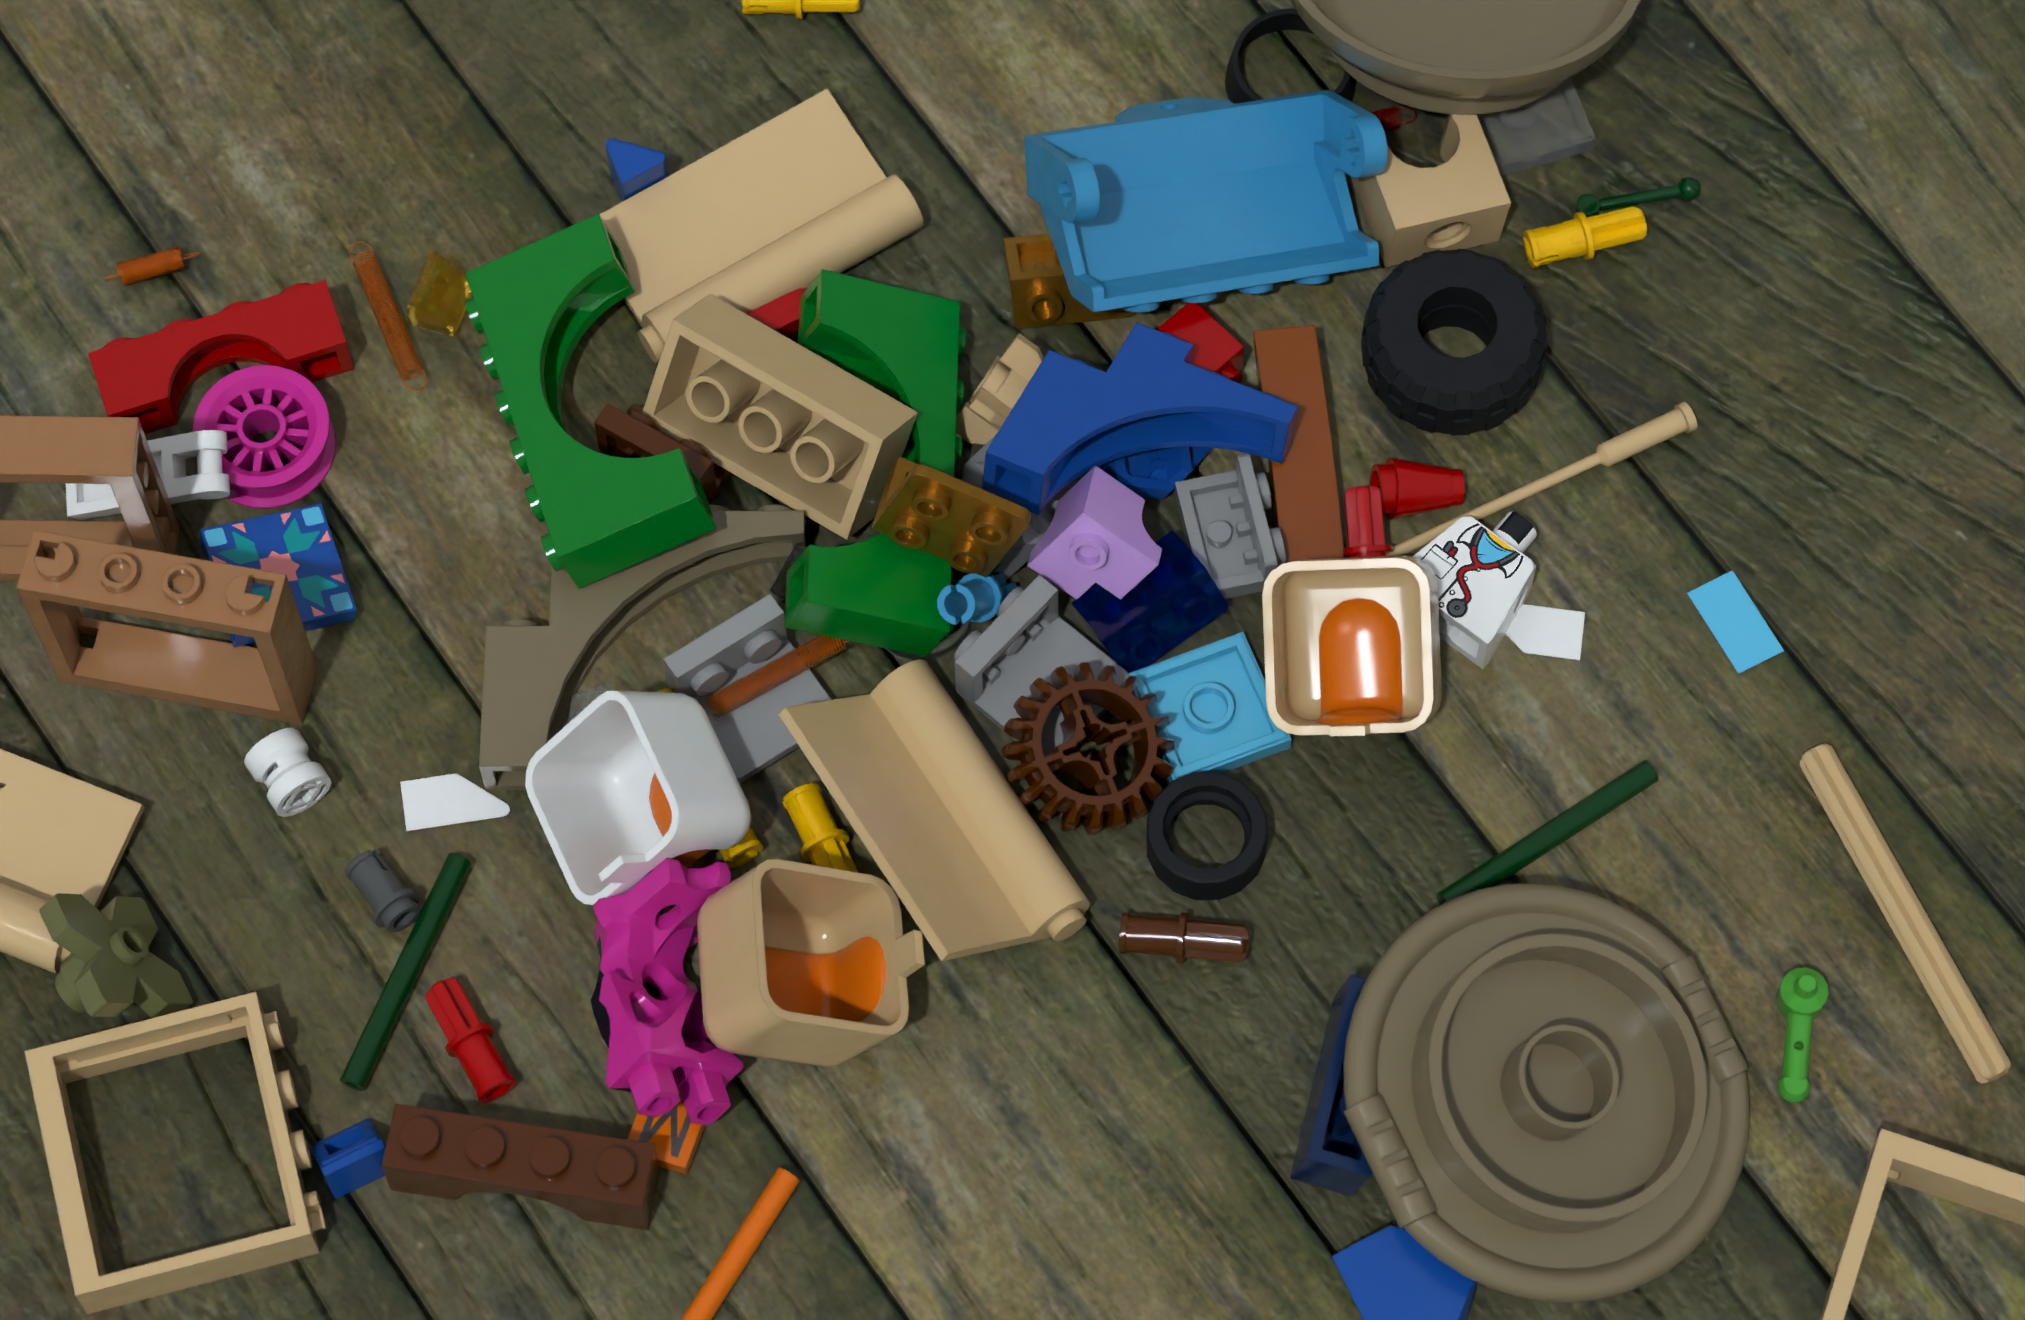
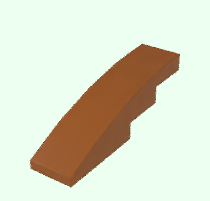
M1315 325L1253 331L1258 390L1298 406L1292 446L1282 464L1268 459L1273 514H1276L1277 527H1279L1283 538L1286 563L1302 559L1345 558L1342 555L1344 544L1339 498Z

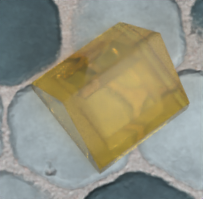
M436 251L429 252L407 304L405 323L446 336H455L466 312L464 301L471 298L472 293L466 275Z

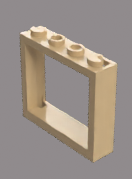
M256 992L24 1051L75 1296L86 1314L320 1253L315 1232L326 1229L325 1217L317 1190L306 1193L301 1173L302 1170L312 1168L311 1156L304 1131L292 1132L287 1111L299 1107L290 1070L278 1072L274 1050L285 1048L283 1034L276 1011L265 1014ZM248 1037L291 1226L106 1274L66 1084Z
M1881 1128L1871 1148L1819 1320H1844L1886 1180L2025 1226V1176Z

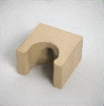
M1477 114L1448 115L1440 142V156L1445 163L1439 166L1419 168L1406 164L1397 158L1387 145V164L1382 174L1362 178H1353L1351 176L1374 239L1378 243L1379 252L1385 267L1401 264L1406 260L1409 261L1421 256L1423 253L1434 250L1466 249L1499 241L1511 201Z

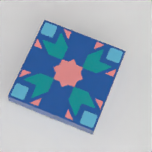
M321 503L200 529L199 541L205 560L286 574L305 631L355 620L357 609ZM254 583L251 594L264 596L265 601L269 602L273 586ZM229 633L234 647L255 643L253 637Z

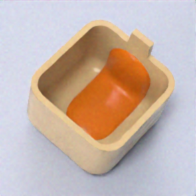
M1411 556L1318 558L1284 563L1270 572L1264 582L1262 593L1265 686L1268 714L1276 727L1288 734L1363 736L1370 733H1402L1415 730L1434 717L1440 707L1442 696L1439 602L1436 576L1427 563Z
M767 859L709 896L698 912L697 932L703 1024L708 1038L717 1048L733 1054L828 1067L842 1065L901 1031L908 1021L907 977L925 965L922 931L913 930L903 935L902 915L898 897L892 887L883 879L869 874L781 859Z

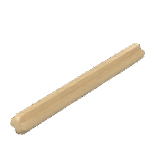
M1827 743L1809 749L1802 755L1800 760V767L1973 1075L1981 1084L1993 1082L2001 1078L2011 1067V1061L1836 752Z

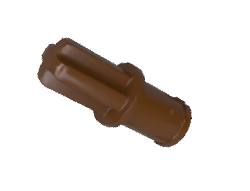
M1123 912L1119 933V953L1127 954L1129 952L1176 957V962L1184 964L1185 958L1242 962L1246 960L1248 955L1249 929L1244 924L1189 920V914L1183 912L1180 914L1179 919L1133 915L1129 912Z

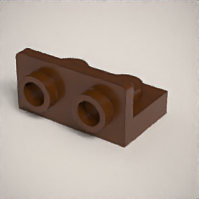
M607 403L594 422L600 453L623 458H641L667 453L680 448L700 478L709 505L732 474L731 472L713 463L709 454L696 443L687 439H680L677 442L660 432L655 423L642 414L643 407L633 404L625 413Z

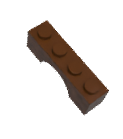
M396 1103L381 1165L389 1187L393 1191L456 1200L464 1194L474 1192L515 1194L555 1204L571 1211L585 1221L643 1230L649 1229L661 1169L656 1146L653 1143Z

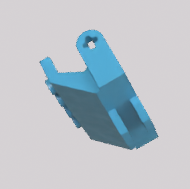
M1331 90L1237 104L1224 99L1185 97L1132 105L1115 116V122L1024 136L1027 195L1040 205L1071 296L1092 312L1123 308L1129 312H1148L1159 308V302L1180 298L1184 302L1203 303L1214 300L1216 292L1237 289V291L1242 293H1264L1272 290L1273 283L1293 280L1300 284H1319L1328 281L1330 278L1329 274L1379 266V246L1377 241L1358 229L1345 173L1353 178L1382 174L1387 164L1386 136L1381 122L1374 114Z

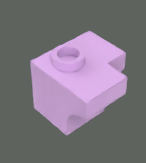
M1095 465L1058 500L1052 522L1040 541L1031 549L1027 566L1076 600L1095 583L1121 600L1159 565L1162 548L1151 539L1143 525L1142 511L1145 499Z

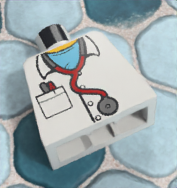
M1508 512L1493 531L1473 517L1463 516L1412 556L1427 563L1435 573L1438 584L1440 638L1481 669L1486 667L1529 595L1534 580L1536 565L1523 552L1537 537V532L1528 520L1515 512Z

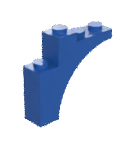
M1136 322L1107 372L1094 368L1081 360L1071 359L1051 350L1047 352L986 451L982 489L1039 515L1044 506L1060 490L1076 478L1090 471L1095 465L1098 467L1114 459L1138 452L1173 447H1211L1248 453L1282 464L1292 446L1298 406L1283 401L1272 394L1263 393L1227 379L1216 372L1207 371L1192 365L1193 344L1178 339L1167 332H1160Z

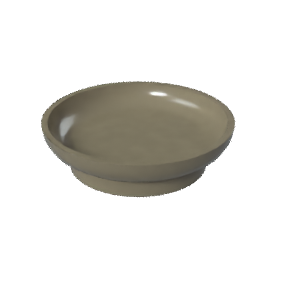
M1641 0L1290 1L1308 28L1330 50L1342 68L1370 90L1397 103L1421 110L1445 114L1472 115L1501 112L1531 103L1554 90L1564 80L1584 70L1617 43L1627 30Z

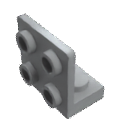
M768 594L665 657L663 661L668 688L673 689L675 693H683L695 698L701 706L709 704L707 696H712V693L715 694V692L718 693V690L721 692L723 687H729V684L732 686V683L737 682V680L740 681V678H746V675L748 676L751 672H757V669L762 668V666L765 667V664L768 666V663L773 662V660L776 661V658H782V655H787V652H793L795 648L787 639L786 628H784V612L773 596ZM810 669L804 670V672L793 676V678L790 677V680L788 679V681L782 682V684L779 683V686L771 688L768 692L765 691L762 695L760 694L757 698L754 697L751 701L746 702V704L743 703V705L729 711V713L726 712V715L724 714L720 718L716 714L708 717L739 783L744 782L799 747L778 715L785 707L831 700ZM710 705L703 706L707 716L714 713Z

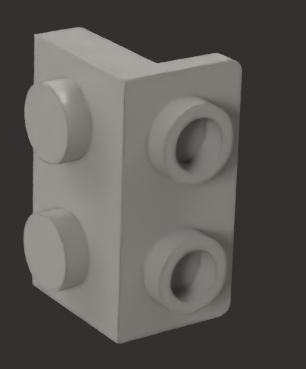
M1250 454L1236 457V470L1175 482L1174 494L1202 603L1262 592L1264 582L1270 572L1277 568L1278 565L1286 563V554L1279 527L1269 529L1264 511L1271 509V495L1267 477L1264 472L1254 473Z

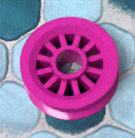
M258 365L234 371L220 379L207 391L196 410L193 432L220 430L227 433L228 452L222 455L223 473L229 475L230 495L225 498L234 503L256 509L278 508L295 503L315 490L331 468L335 455L336 441L327 405L316 386L303 375L280 366ZM273 431L277 433L273 439L267 442L257 443L252 441L255 436L262 432Z

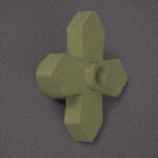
M57 893L39 909L52 940L71 952L61 962L60 972L55 977V987L61 999L74 1011L89 1014L91 1017H117L135 1002L151 1018L185 1010L193 1003V999L180 972L148 950L158 931V927L146 902L141 897L116 896L99 911L81 894Z

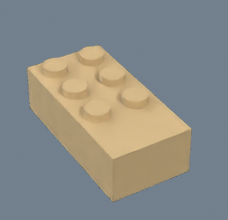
M708 294L672 320L642 414L653 421L660 432L677 442L680 439H687L696 443L709 454L713 463L794 510H804L806 517L848 540L875 518L890 467L899 456L902 457L918 412L716 296Z

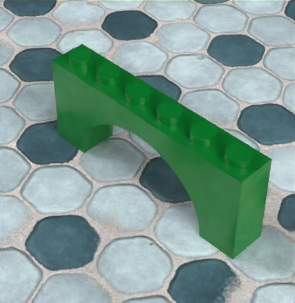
M600 214L466 272L465 274L473 297L464 301L465 307L479 334L485 333L488 343L479 347L480 353L491 377L494 380H500L503 390L494 393L495 400L506 424L509 427L515 426L518 437L510 440L511 450L521 471L525 475L530 473L533 485L525 488V493L537 520L540 523L546 522L549 533L541 536V543L553 569L559 571L565 568L580 589L717 529L701 480L680 448L667 453L641 458L609 456L585 447L574 440L566 431L561 405L562 386L572 353L581 337L600 315L623 298L635 293L621 249Z
M822 269L800 297L798 344L917 411L918 414L902 458L918 465L929 466L954 477L955 468L958 465L962 452V437L956 434V414L960 410L964 396V384L961 380H957L958 360L963 353L966 339L964 327L959 326L960 302ZM878 533L865 541L846 546L823 547L809 545L787 570L784 628L926 657L954 629L955 624L945 621L939 614L937 598L941 590L951 585V579L956 569L948 561L927 552L902 547L896 544L889 536Z

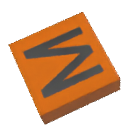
M680 1101L668 1114L658 1117L641 1115L637 1112L627 1139L655 1144L660 1167L687 1175L706 1125L690 1123L684 1102Z

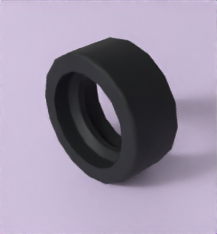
M1193 772L1173 780L1155 797L1147 817V857L1156 877L1173 892L1194 900H1221L1242 891L1258 875L1267 849V815L1258 796L1243 782L1219 772ZM1195 805H1216L1231 811L1239 818L1244 829V844L1240 854L1232 862L1218 868H1199L1183 862L1175 855L1169 843V829L1174 817L1182 810Z

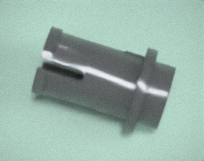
M375 849L373 852L367 850L350 862L345 874L372 907L371 909L374 912L372 920L378 927H386L389 932L395 933L407 928L418 918L421 912L417 905L419 895L412 888L405 889L380 850Z

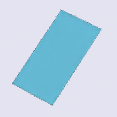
M1733 570L1687 592L1738 674L1784 652V649Z

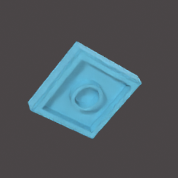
M1244 632L1128 673V676H1134L1138 679V685L1132 692L1137 699L1140 700L1148 693L1156 694L1157 701L1147 710L1151 718L1159 714L1169 716V724L1159 732H1156L1157 737H1167L1175 741V747L1170 753L1158 756L1173 767L1171 775L1168 776L1170 783L1193 772L1224 773L1291 748L1292 739L1290 734L1276 727L1269 717L1266 706L1265 679Z

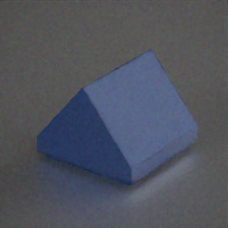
M614 138L608 139L606 151L610 176L622 202L669 176L667 158L664 152Z
M365 1119L314 1143L313 1147H311L334 1199L385 1176L381 1166L385 1147L371 1120L367 1121Z

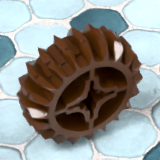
M1082 662L1076 667L1074 679L1063 666L1056 668L1051 673V684L1042 678H1037L1030 685L1033 698L1020 696L1013 705L1021 718H1010L1004 726V731L1019 741L1006 744L1002 748V756L1009 760H1019L1021 762L1020 765L1013 768L1007 774L1008 781L1010 783L1027 781L1030 787L1019 797L1024 805L1030 804L1037 797L1045 803L1039 811L1038 818L1040 821L1047 822L1057 811L1063 813L1061 819V829L1063 832H1071L1078 824L1080 817H1082L1084 829L1088 835H1096L1101 831L1103 819L1113 831L1120 830L1126 825V814L1138 820L1147 813L1144 799L1154 802L1155 797L1163 790L1155 779H1166L1172 773V765L1157 757L1170 753L1175 747V741L1167 737H1157L1156 732H1159L1169 724V716L1159 714L1151 718L1147 710L1157 701L1156 694L1148 693L1140 700L1132 694L1138 685V679L1134 676H1129L1120 686L1114 684L1116 677L1114 666L1106 665L1101 670L1097 680H1095L1093 669L1088 662ZM1083 702L1103 707L1114 714L1122 723L1111 725L1102 722L1096 717L1091 706H1084ZM1060 707L1064 720L1060 723L1063 743L1058 745L1053 751L1043 754L1042 730L1045 720L1051 710ZM1085 737H1087L1086 745L1091 740L1097 746L1110 742L1092 760H1090L1091 752L1086 757L1082 756L1080 752L1066 756ZM1133 743V771L1125 788L1117 791L1113 777L1117 775L1114 755L1124 746ZM1069 773L1075 775L1081 780L1086 792L1093 791L1094 796L1081 794L1068 788L1055 777V774Z

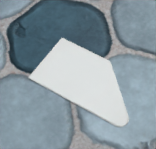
M1523 604L1507 630L1506 635L1523 653L1580 660L1585 612Z
M457 773L400 782L406 831L504 817L510 812V807L507 803Z

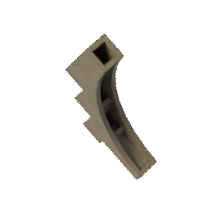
M709 505L717 529L580 589L565 568L555 571L551 566L549 626H539L533 621L524 619L509 620L504 622L502 626H485L479 769L485 790H526L525 773L530 759L562 729L571 701L596 661L639 618L668 597L710 577L756 564L796 561L807 548L805 511L792 510L783 505H765L758 508L757 511H730L724 506Z

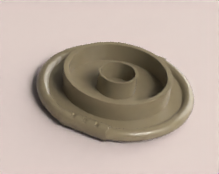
M1505 884L1464 894L1430 910L1408 926L1376 962L1362 987L1352 1013L1346 1037L1343 1063L1346 1110L1343 1113L1399 1228H1404L1439 1261L1485 1287L1511 1296L1545 1302L1571 1303L1595 1301L1640 1288L1668 1273L1703 1242L1722 1216L1737 1185L1748 1144L1750 1107L1746 1071L1749 1068L1693 957H1688L1654 925L1608 899L1582 890L1549 884Z

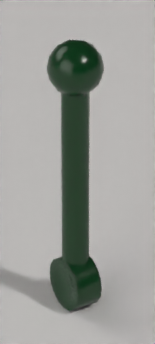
M1686 177L1678 185L1598 199L1595 195L1584 194L1576 202V213L1583 212L1587 218L1599 215L1600 211L1675 197H1680L1685 201H1692L1699 196L1701 186L1695 178Z

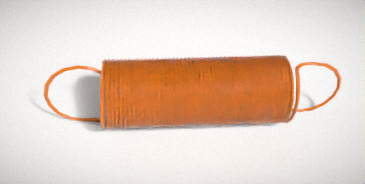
M178 246L122 261L121 263H116L117 275L102 278L101 280L121 275L124 286L145 281L146 279L185 269L182 260L199 255L201 252L184 255ZM181 255H183V256L192 255V256L185 257V258H182V257H181Z

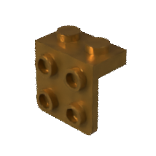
M899 456L890 467L872 530L889 536L896 544L902 547L919 549L948 561L953 568L961 572L976 573L987 578L1028 528L1031 513L1025 507L934 468L918 465Z

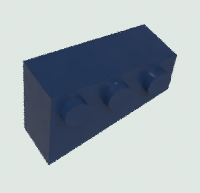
M1354 975L1348 977L1333 998L1290 1179L1351 1197L1356 1194L1373 1173L1343 1113L1346 1110L1343 1071L1346 1037L1354 1007L1367 980Z

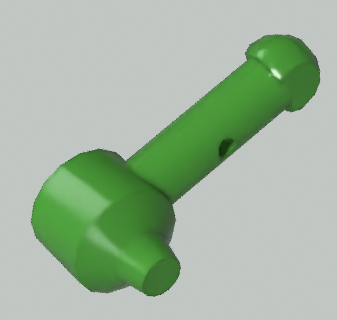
M1807 967L1789 971L1782 979L1776 995L1777 1007L1781 1014L1787 1018L1782 1077L1778 1080L1777 1085L1779 1095L1784 1101L1789 1103H1800L1809 1095L1811 1085L1808 1080L1813 1020L1822 1012L1829 994L1828 984L1824 977L1816 970Z

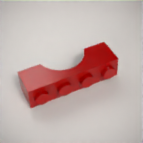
M326 280L314 284H294L285 288L278 295L255 302H235L225 307L219 313L196 320H177L166 325L161 331L135 339L129 337L118 338L107 343L102 349L88 353L107 416L138 417L144 434L177 425L180 405L192 384L208 371L225 364L252 362L262 365L280 366L303 375L312 383L354 370Z

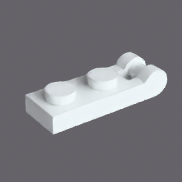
M202 430L147 440L170 504L197 499H220L230 495L229 475L223 473L222 455L228 452L226 432ZM197 457L198 474L186 476L185 459ZM65 483L67 517L87 520L121 513L110 484Z

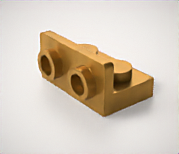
M1049 233L1003 238L1015 328L1027 329L1131 317L1135 314V312L1125 311L1123 308L1092 312L1073 298Z

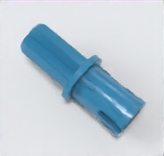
M996 572L990 574L987 578L972 573L964 576L958 584L948 585L941 590L937 598V608L941 617L951 624H959L958 622L961 621L962 624L969 621L982 623L996 616L1002 601L1017 586L1016 583H1006L1004 573Z

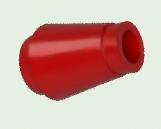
M1388 458L1385 464H1374L1370 472L1369 486L1379 487L1382 491L1383 514H1386L1390 520L1445 509L1450 506H1461L1464 500L1465 483L1461 469H1449L1448 467Z

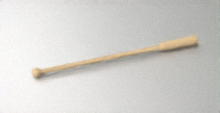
M1679 403L1674 406V410L1598 444L1595 453L1393 546V552L1387 553V556H1403L1429 544L1463 516H1471L1478 521L1599 464L1610 467L1683 432L1690 433L1698 428L1695 414L1688 403Z

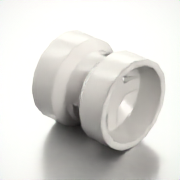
M292 727L278 730L261 739L250 749L244 760V764L254 780L265 783L268 788L267 799L277 815L282 817L293 816L310 808L324 797L332 784L322 765L309 759L307 756L309 747L298 729Z

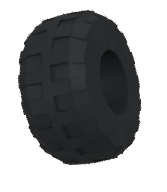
M1439 249L1423 253L1421 256L1409 261L1406 260L1394 268L1392 273L1383 282H1380L1372 295L1369 308L1365 314L1361 339L1362 362L1368 376V383L1375 396L1379 397L1388 411L1400 420L1403 419L1416 426L1417 429L1430 433L1451 434V436L1469 435V433L1482 430L1487 431L1501 425L1504 420L1513 414L1516 415L1527 403L1533 389H1536L1546 357L1548 333H1546V315L1542 303L1539 302L1533 292V287L1522 275L1511 269L1507 263L1493 256L1489 257L1476 253L1473 250L1465 249L1443 251ZM1441 327H1460L1474 333L1484 342L1486 348L1480 353L1465 358L1447 357L1435 352L1423 341L1422 337L1429 331Z

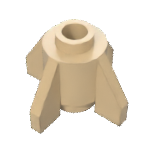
M1019 333L1001 357L996 356L990 364L985 377L970 397L969 402L971 404L966 402L957 414L956 434L961 435L962 439L967 443L985 445L998 433L1044 359L1038 346Z

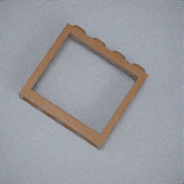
M0 416V482L110 484L124 518V521L0 520V581H19L33 530L177 555L179 525L138 417Z
M33 530L16 589L59 682L303 724L318 668L286 574ZM254 583L273 586L269 602L265 601L264 596L251 594ZM79 607L253 637L257 648L244 645L234 647L232 643L85 618L82 616ZM82 635L96 638L93 648L80 646Z

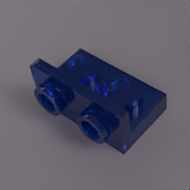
M1173 530L1155 542L1162 548L1159 565L1121 600L1096 584L1080 598L1071 602L1080 618L1107 649L1118 666L1120 665L1127 673L1150 666L1228 608V603L1205 566Z

